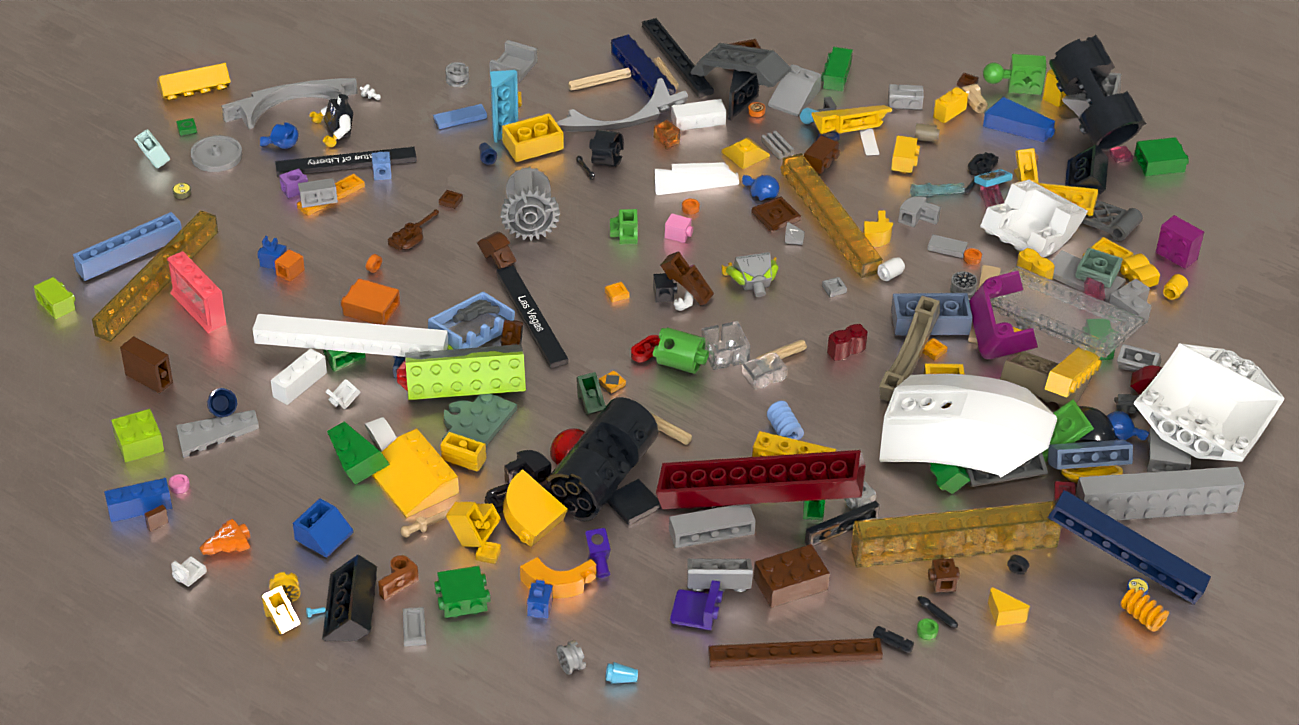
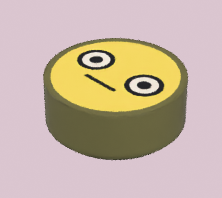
M187 183L176 184L173 187L174 197L178 199L189 197L191 195L190 185Z

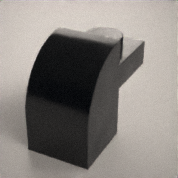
M533 450L517 452V460L504 465L505 480L508 484L521 470H524L538 483L545 481L552 473L550 461L543 454Z

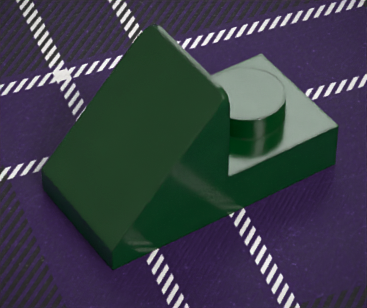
M596 372L577 376L578 399L582 398L586 415L602 411L606 405Z

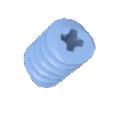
M777 401L768 408L767 418L778 436L800 440L803 437L804 430L801 428L787 402Z

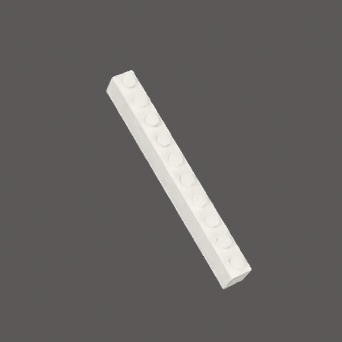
M258 314L253 327L254 343L402 357H405V353L447 350L448 330Z

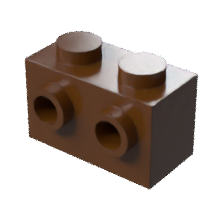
M821 135L804 153L803 167L822 174L825 169L830 167L834 159L838 158L840 150H838L839 142Z

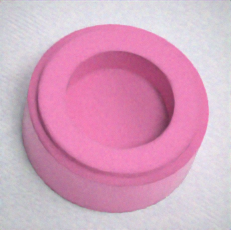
M183 474L172 476L168 482L170 491L175 494L184 493L190 487L188 477Z

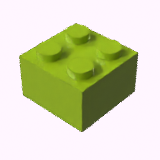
M151 409L111 420L114 437L125 463L164 451L162 436Z

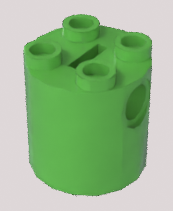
M668 327L660 330V342L653 351V357H656L657 364L692 374L698 371L701 364H706L709 351L705 350L706 340L704 337Z

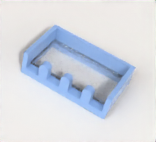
M483 291L429 318L428 329L448 330V344L453 349L477 348L502 335L504 321H513L515 311ZM479 299L487 300V302H491V306H499L500 308L498 314L485 313L467 322L459 321L455 323L452 318L458 314L457 311L459 309H464Z

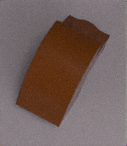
M494 232L477 242L484 257L492 256L498 269L505 268L517 261L508 246L510 241L501 232Z

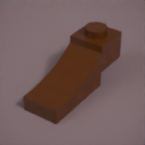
M679 251L668 255L660 264L668 278L682 285L700 306L705 305L714 295V292L695 265L689 266Z

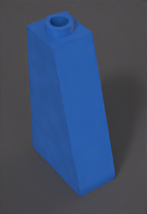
M1002 97L984 115L983 126L986 128L1043 143L1055 133L1054 120L1005 97Z

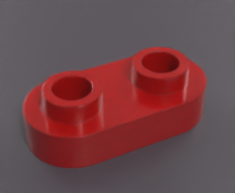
M650 335L631 348V358L640 363L652 358L654 348L660 342L659 336Z

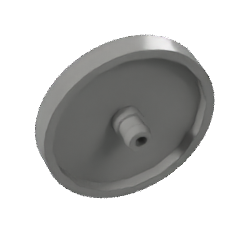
M222 135L209 136L193 145L191 149L192 163L198 169L207 172L226 171L235 167L241 161L242 148L240 143L234 138Z

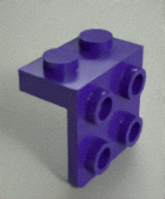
M712 580L709 594L679 589L674 601L670 622L712 630L714 619L717 620L719 615L718 603L721 604L723 598V591H720V582Z

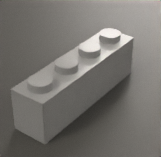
M749 504L732 505L670 516L669 532L675 548L755 534L756 520Z

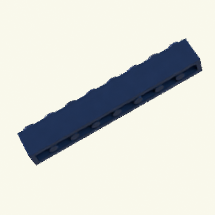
M1066 490L1056 500L1048 516L1052 521L1194 605L1206 590L1211 576Z

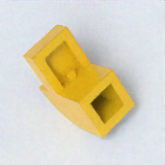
M878 210L877 222L864 221L863 247H881L890 242L893 223L889 222V218H886L885 211Z

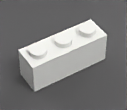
M721 99L672 105L671 120L676 131L726 125V109Z
M310 348L271 380L273 397L286 405L290 404L327 373L325 356Z

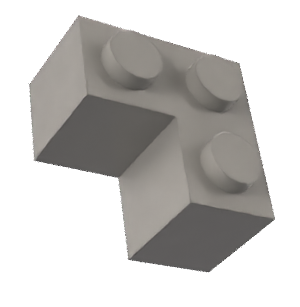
M1134 279L1111 294L1108 311L1133 329H1138L1146 324L1149 319L1151 305L1147 303L1150 288L1139 280Z

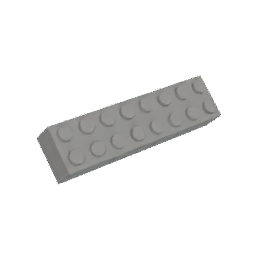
M1238 467L1079 477L1075 496L1115 520L1232 513L1238 510L1245 483Z

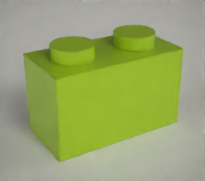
M54 277L34 286L37 301L55 319L75 310L74 302L76 300L73 293L68 292L64 284L58 282Z

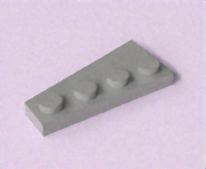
M255 410L235 413L227 417H215L176 425L183 458L190 456V452L195 450L203 451L207 449L208 445L213 443L221 444L231 436L236 438L259 429Z

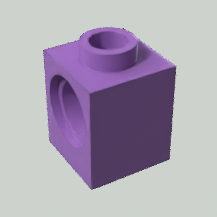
M299 169L279 175L281 190L288 199L300 195L298 183L309 182L307 176L303 175Z

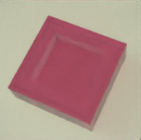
M1126 146L1110 149L1109 154L1117 164L1133 161V155Z

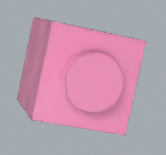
M671 214L665 223V238L685 243L688 237L692 236L693 226H691V218Z

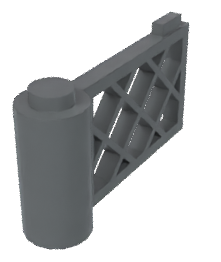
M1097 200L1095 208L1100 207L1103 209H1094L1093 216L1095 218L1089 219L1086 218L1089 215H1086L1082 223L1109 232L1113 239L1123 241L1142 222L1143 215L1136 208L1124 210ZM1098 215H1107V217H1098ZM1103 222H1110V224L1105 225Z

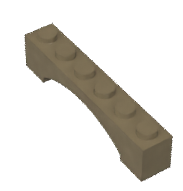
M921 296L902 348L891 368L885 372L879 385L880 399L890 402L894 389L912 375L940 315L939 300Z

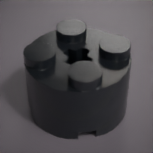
M597 130L594 139H591L589 143V148L592 149L591 163L618 166L622 160L620 150H624L623 135L615 131Z

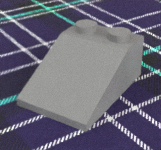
M791 64V71L780 80L768 103V107L798 117L801 111L819 93L822 74Z

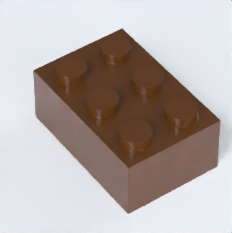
M809 544L755 561L753 578L772 608L828 590L830 572L813 545Z

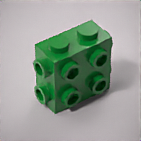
M480 566L437 572L438 581H434L435 592L440 594L438 606L439 610L444 611L445 618L487 611L490 593L489 589L485 590L484 586H487L485 573L481 574Z

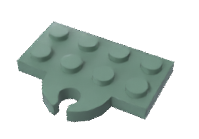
M480 394L474 402L457 401L449 404V411L444 410V424L449 429L446 435L452 432L485 443L487 446L517 411V404L493 394ZM450 412H456V413H459V414H457V415H452V414H450Z

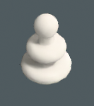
M369 84L365 85L364 88L360 87L362 97L367 96L369 99L374 97L376 100L381 98L379 94H375V89L370 90Z

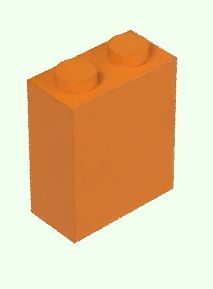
M358 279L350 287L348 294L341 300L343 315L372 324L385 325L399 306L400 295L398 289Z

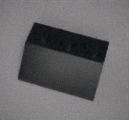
M1095 144L1070 158L1067 163L1065 186L1098 189V195L1102 194L1106 190L1107 155Z

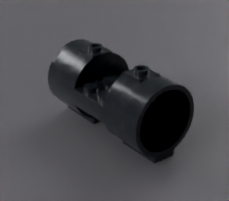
M1097 35L1088 37L1085 41L1077 39L1065 45L1055 53L1056 57L1054 59H1050L1049 65L1058 81L1056 86L1059 91L1064 92L1067 96L1084 92L1087 102L1091 105L1081 114L1078 120L1081 123L1079 125L1083 135H1088L1093 146L1096 144L1102 151L1116 148L1138 134L1142 126L1146 125L1144 118L1128 91L1108 96L1101 84L1115 66Z
M623 397L612 399L546 479L547 486L545 489L567 508L568 513L575 515L574 519L578 521L594 519L617 490L618 485L656 440L658 437V425L652 414L644 406L632 399Z

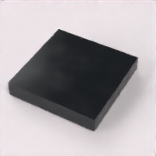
M640 479L619 488L607 501L628 525L661 509L658 498Z

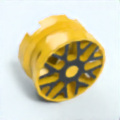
M280 572L275 574L273 579L270 578V591L281 586L290 603L299 598L301 593L298 577L295 574Z

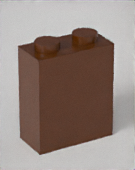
M134 336L120 347L126 376L159 394L173 383L168 354Z

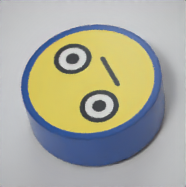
M1133 578L1128 582L1127 592L1132 588L1136 589L1135 592L1142 589L1144 591L1143 596L1148 593L1149 585L1141 578Z

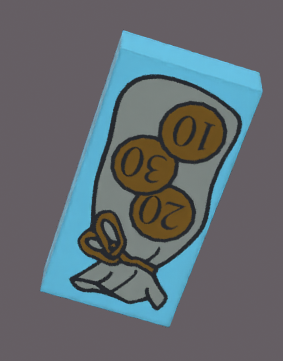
M999 169L975 176L974 182L984 187H990L1012 180V173Z

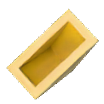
M994 587L990 589L988 605L996 626L1026 622L1030 608L1029 605Z

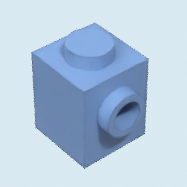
M389 152L372 153L374 180L392 179Z

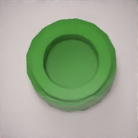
M929 618L920 620L917 625V634L926 640L935 638L939 629L937 622Z

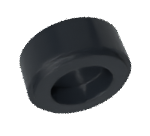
M1012 555L1007 562L1009 569L1016 574H1025L1029 568V562L1020 555Z

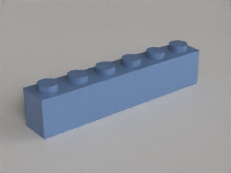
M170 212L73 254L76 271L86 281L183 238L181 222Z

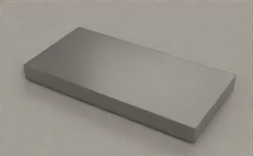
M1063 250L1051 261L1055 265L1053 279L1107 304L1110 301L1111 294L1126 283V279L1116 276L1110 288H1101L1097 284L1081 281V279L1075 277L1081 259Z

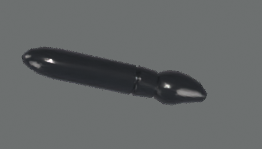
M923 596L917 597L919 603L924 608H927L947 625L953 628L958 627L956 620L931 603L928 598Z

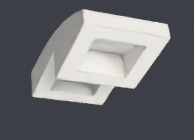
M384 417L365 423L372 441H375L381 452L397 439Z

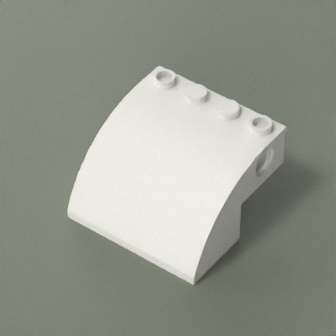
M1025 180L1011 185L1005 203L987 208L980 227L984 228L986 233L1000 237L1002 242L1013 244L1014 248L1019 251L1030 248L1039 253L1041 257H1047L1058 251L1072 237L1088 211L1031 180Z

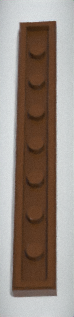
M880 638L708 646L710 667L882 660L883 657Z

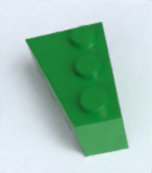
M345 421L327 431L344 471L355 485L390 465L380 450Z

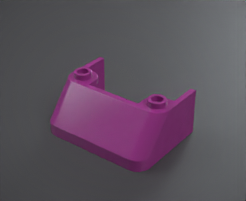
M1019 270L986 279L969 299L980 354L984 359H994L1038 348L1033 328L1014 332L1013 326L1010 323L1002 322L996 324L990 301L991 298L1023 291Z

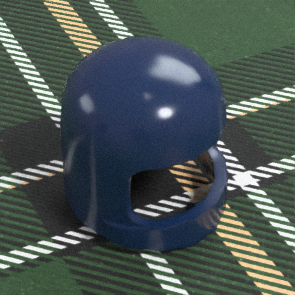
M218 388L209 395L207 407L214 416L227 417L236 410L237 398L231 390Z

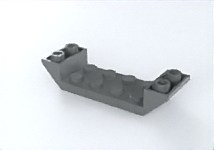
M719 43L698 61L691 70V74L704 77L716 67L757 73L759 85L773 87L791 71V67L773 50Z

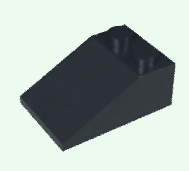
M733 71L729 92L728 120L731 121L759 96L757 73Z

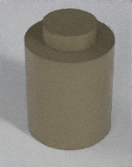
M916 123L914 138H918L919 141L935 142V139H939L940 129H936L937 125Z

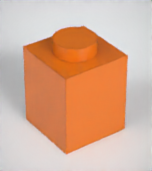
M290 249L275 260L276 275L291 282L305 270L303 256Z

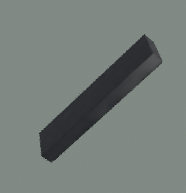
M873 501L807 528L805 544H812L814 546L853 530V524L857 521L877 518L880 505L877 501Z

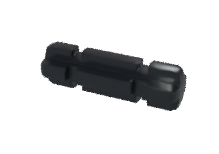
M877 626L873 632L874 638L883 639V642L897 649L900 647L906 653H910L913 650V641L904 640V637L889 630L886 632V629L881 626Z

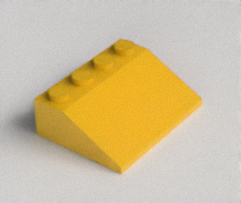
M417 428L400 435L381 452L390 465L371 475L406 518L459 494L458 476Z

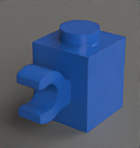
M265 236L262 240L263 247L258 250L257 255L260 260V267L276 270L275 260L287 251L285 245L277 244V238L270 242L268 236Z
M536 580V583H531L527 600V616L549 618L553 600V585H547L542 580Z

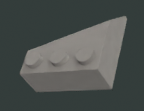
M1110 73L1101 82L1108 96L1120 93V73ZM1084 92L1068 95L1063 98V102L1079 117L1091 106L1087 102Z

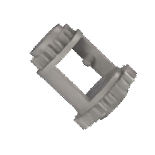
M530 166L516 170L509 177L506 184L508 199H504V205H501L502 224H505L506 230H510V234L516 232V238L522 235L523 240H525L529 236L530 241H532L533 236H536L537 239L540 238V234L546 237V231L552 233V227H557L556 222H559L560 215L559 204L556 203V198H551L549 179L543 172Z

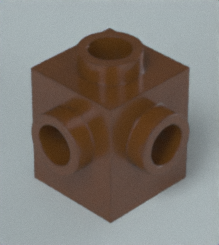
M953 558L932 560V566L928 569L929 581L933 582L935 593L956 591L960 572L959 568L955 567Z

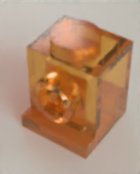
M665 120L654 126V138L665 145V149L668 150L680 143V129L668 120Z

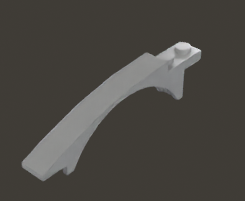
M355 78L313 80L251 92L252 97L221 105L223 119L226 123L242 118L248 129H252L258 118L266 110L281 102L306 97L330 100L338 99L339 94L354 95L357 94V81Z
M663 78L657 80V84H655L654 93L650 101L633 116L616 121H601L586 117L575 109H571L568 111L567 118L556 123L565 132H590L631 127L658 119L659 114L668 111L672 105L685 104L688 95L685 90L670 96Z

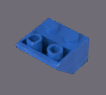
M321 498L293 522L295 540L326 558L354 533L352 527L339 510Z

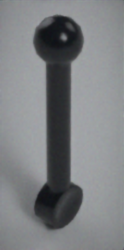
M577 156L576 161L581 163L589 174L590 179H594V172H591L583 162L582 156Z

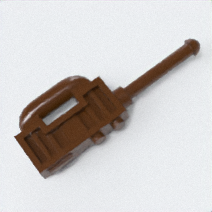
M437 209L433 210L431 214L418 223L405 224L404 228L392 234L388 239V245L398 251L411 249L423 239L420 226L435 215H438L439 211Z

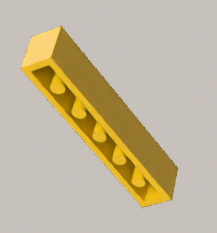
M1079 346L1050 371L1045 390L1064 397L1075 393L1081 384H1084L1086 380L1090 379L1091 375L1093 376L1096 371H1099L1102 363L1099 360L1101 354Z

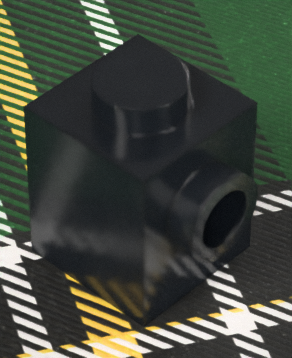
M666 273L653 274L655 302L674 301V294H677V283H674L673 279L670 280Z

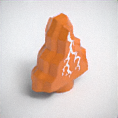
M231 519L222 524V528L215 531L214 536L207 539L199 548L203 555H214L222 551L228 553L233 551L242 552L250 549L247 540L251 536L244 523L238 525Z

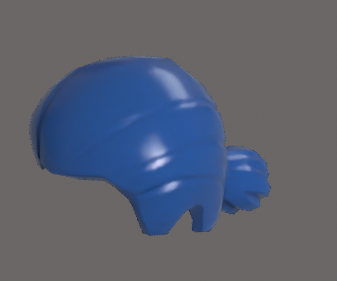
M284 122V125L276 124L270 136L260 137V146L265 147L273 143L281 149L292 148L298 141V130L294 125Z
M748 175L742 177L743 185L751 186L750 193L753 198L758 196L759 200L762 201L766 198H774L779 193V183L770 175H761L756 179H752Z
M1114 411L1107 415L1114 428L1115 437L1118 440H1127L1132 436H1137L1140 440L1145 441L1148 437L1149 432L1135 428L1131 417L1125 412Z

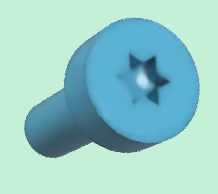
M325 607L316 609L306 608L307 618L312 617L313 614L325 612Z

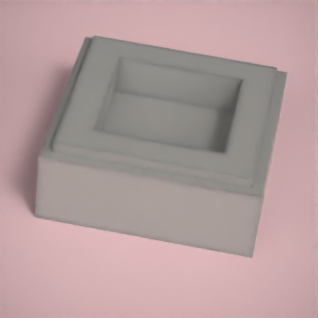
M840 277L822 281V287L829 297L847 293V287Z

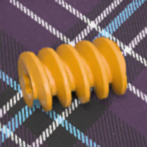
M1135 588L1130 589L1123 597L1120 604L1121 607L1127 609L1129 614H1133V617L1145 625L1148 630L1157 631L1165 623L1169 611L1165 610L1162 612V605L1155 607L1157 601L1151 600L1149 602L1150 595L1143 596L1144 591L1142 589L1135 592Z

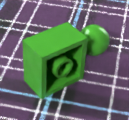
M1012 54L1010 69H1003L998 63H989L983 70V77L990 84H997L1002 79H1008L1009 93L1042 95L1046 74V56Z

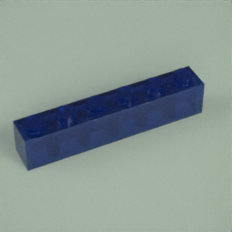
M629 34L611 39L612 55L623 68L631 70V77L650 99L653 96L655 84H657V80L663 78L670 96L676 93L675 86L669 82L659 67L652 62L651 58L644 53V50L637 45L636 41Z

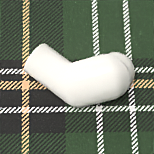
M686 291L684 300L682 298H679V301L675 299V309L683 311L691 307L694 297Z

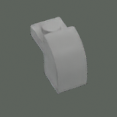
M916 196L908 198L900 207L898 222L914 228L919 220L937 224L941 207L927 203L926 197Z

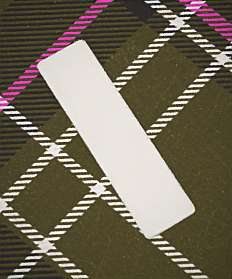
M873 129L859 130L866 155H879Z

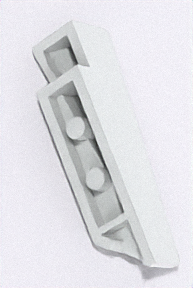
M724 162L672 164V170L655 169L656 195L738 185L739 176L737 172L731 171Z

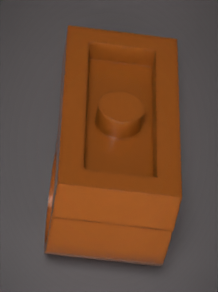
M398 555L392 558L390 562L391 574L378 581L379 596L383 600L388 599L419 580L418 566L407 556Z

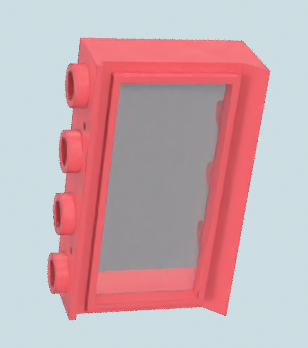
M183 251L166 258L169 262L173 288L170 292L171 295L207 333L227 325L222 291Z

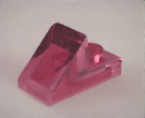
M1087 277L1084 282L1085 292L1078 301V304L1095 311L1106 303L1104 284Z

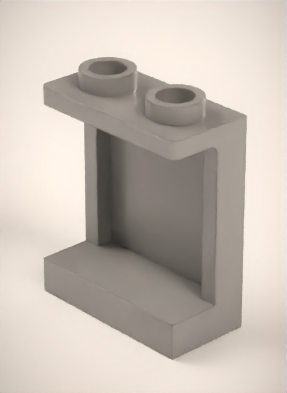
M507 40L505 42V52L497 61L491 60L489 62L490 71L516 70L517 83H520L537 63V48Z
M1150 426L1147 442H1149L1147 473L1190 470L1191 455L1162 440Z

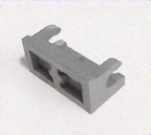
M333 178L298 183L302 208L338 203Z

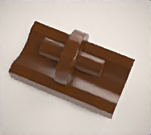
M517 320L504 321L502 337L500 339L501 346L521 344L523 322Z

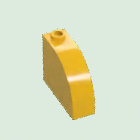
M521 470L511 480L503 502V513L507 524L519 539L530 547L535 545L563 521L567 512V508L524 470Z

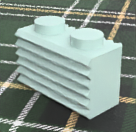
M149 130L143 131L134 138L135 142L156 168L163 166L170 160L169 155Z

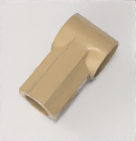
M977 84L960 87V89L968 93L967 102L974 111L979 114L987 109L988 103L982 97Z

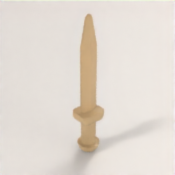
M451 508L426 519L419 516L416 523L407 527L405 525L401 527V535L409 537L411 533L418 530L426 532L428 525L447 518L446 514Z

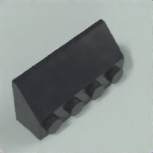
M359 554L330 574L322 636L324 641H357L363 636L368 635L371 631L377 566Z

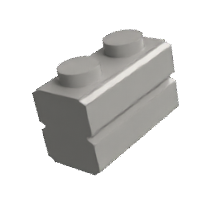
M889 84L888 107L893 109L922 110L923 86Z
M1123 344L1117 363L1119 368L1135 372L1149 365L1160 366L1161 355L1157 352H1150L1149 350Z

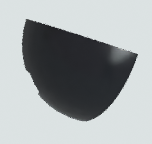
M1079 406L1094 429L1076 442L1116 440L1112 423L1103 412L1093 407Z

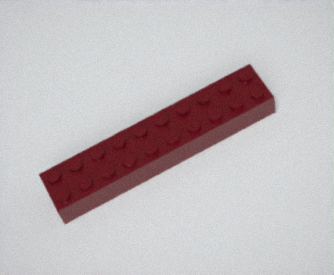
M861 450L662 463L656 495L662 509L861 498L866 466Z

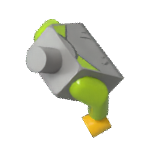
M770 252L739 256L735 258L733 266L731 262L728 263V266L721 265L723 275L731 276L739 285H742L744 290L754 289L756 297H762L766 294L765 288L770 286L779 269L776 257L771 260Z

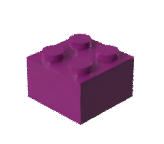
M1174 215L1161 226L1156 253L1186 269L1198 259L1204 231Z

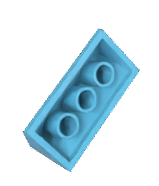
M516 70L490 71L492 131L494 142L496 143L502 139L503 125L518 122Z

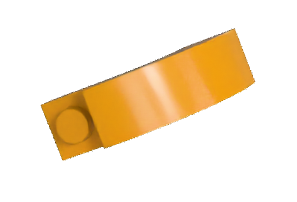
M538 557L520 566V580L529 589L531 583H536V580L545 581V584L553 585V598L557 599L570 598L584 593V584L590 583L596 578V563L592 559L568 571L552 570Z

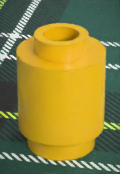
M1180 274L1173 275L1163 288L1164 296L1170 300L1179 298L1188 287L1187 279Z

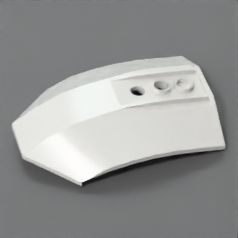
M1179 343L1161 371L1135 400L1134 405L1162 440L1199 459L1242 462L1274 417L1284 397L1264 372L1251 360H1244L1230 350Z
M963 374L910 375L894 389L886 410L879 460L880 462H930L956 465L996 474L1001 478L1048 449L1057 417L1027 388L1005 380ZM947 403H952L948 408H941Z

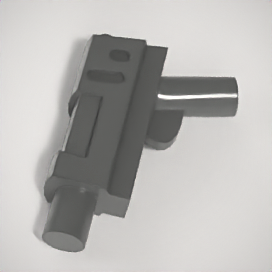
M479 299L471 303L470 306L459 309L457 311L458 314L452 318L455 323L459 321L467 322L485 313L498 314L500 308L499 306H491V302H487V300Z
M1118 394V397L1114 398L1116 411L1125 412L1126 414L1136 413L1139 410L1134 405V402L1140 395Z

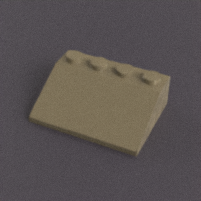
M1022 351L1015 353L1005 361L1000 380L1027 388L1034 395L1039 396L1041 400L1045 402L1053 401L1058 403L1059 407H1062L1073 399L1076 403L1078 402L1092 375L1089 380L1081 384L1079 389H1076L1075 393H1071L1068 397L1061 396L1045 390L1050 371L1059 363Z

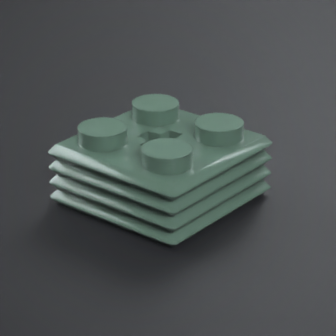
M1088 248L1077 267L1075 277L1083 282L1097 284L1101 288H1110L1121 268L1123 259Z

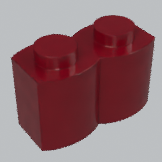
M853 324L845 330L831 333L828 338L827 353L834 361L846 359L849 355L863 352L866 349L868 331L861 324Z

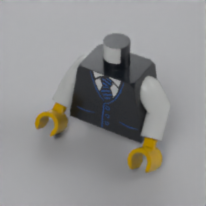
M339 94L338 99H330L328 105L321 109L320 113L315 111L310 113L309 117L313 118L312 122L319 124L323 119L333 137L326 135L323 138V142L328 147H334L337 139L351 136L353 110L348 104L347 95Z

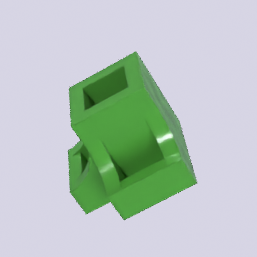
M619 209V215L610 219V237H619V244H638L637 209Z

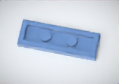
M482 104L433 115L438 129L487 118V112Z

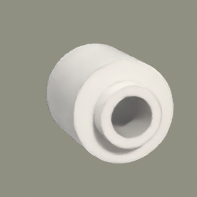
M898 257L891 258L878 266V276L884 281H889L902 274L905 264Z

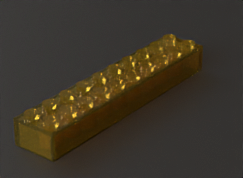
M1056 501L854 521L851 551L856 568L1052 548L1058 546L1062 526L1048 518Z

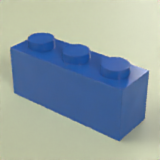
M166 478L104 491L111 522L142 516L160 505H163L166 510L173 509Z

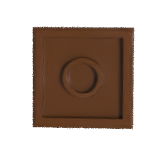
M781 196L752 207L751 213L771 232L786 227L787 222L793 224L801 221V215Z

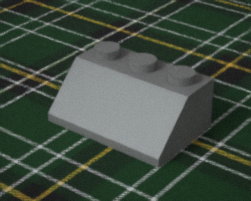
M688 558L687 586L692 591L700 592L704 591V589H710L712 580L720 582V591L734 589L737 592H744L746 589H751L753 575L751 559Z

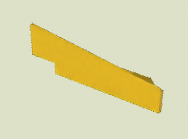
M879 105L812 112L811 115L819 133L824 134L832 130L844 133L880 127L883 123V117L887 112L891 113L892 108Z

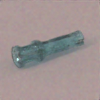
M913 183L910 187L911 197L921 196L931 198L933 195L964 194L965 187L962 188V186L965 185L964 183L932 185L931 183L916 185Z

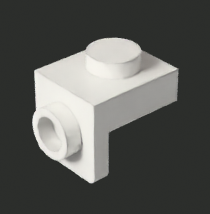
M346 379L333 393L329 389L325 391L330 396L328 400L334 406L340 405L344 409L361 393Z
M190 557L181 565L176 561L171 563L174 579L188 587L207 572L206 566L193 557Z

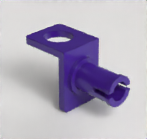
M600 528L586 531L585 536L589 548L587 561L592 559L596 563L597 578H606L610 576L607 560L611 550L606 529ZM595 534L603 537V542L599 545L594 544L591 540Z

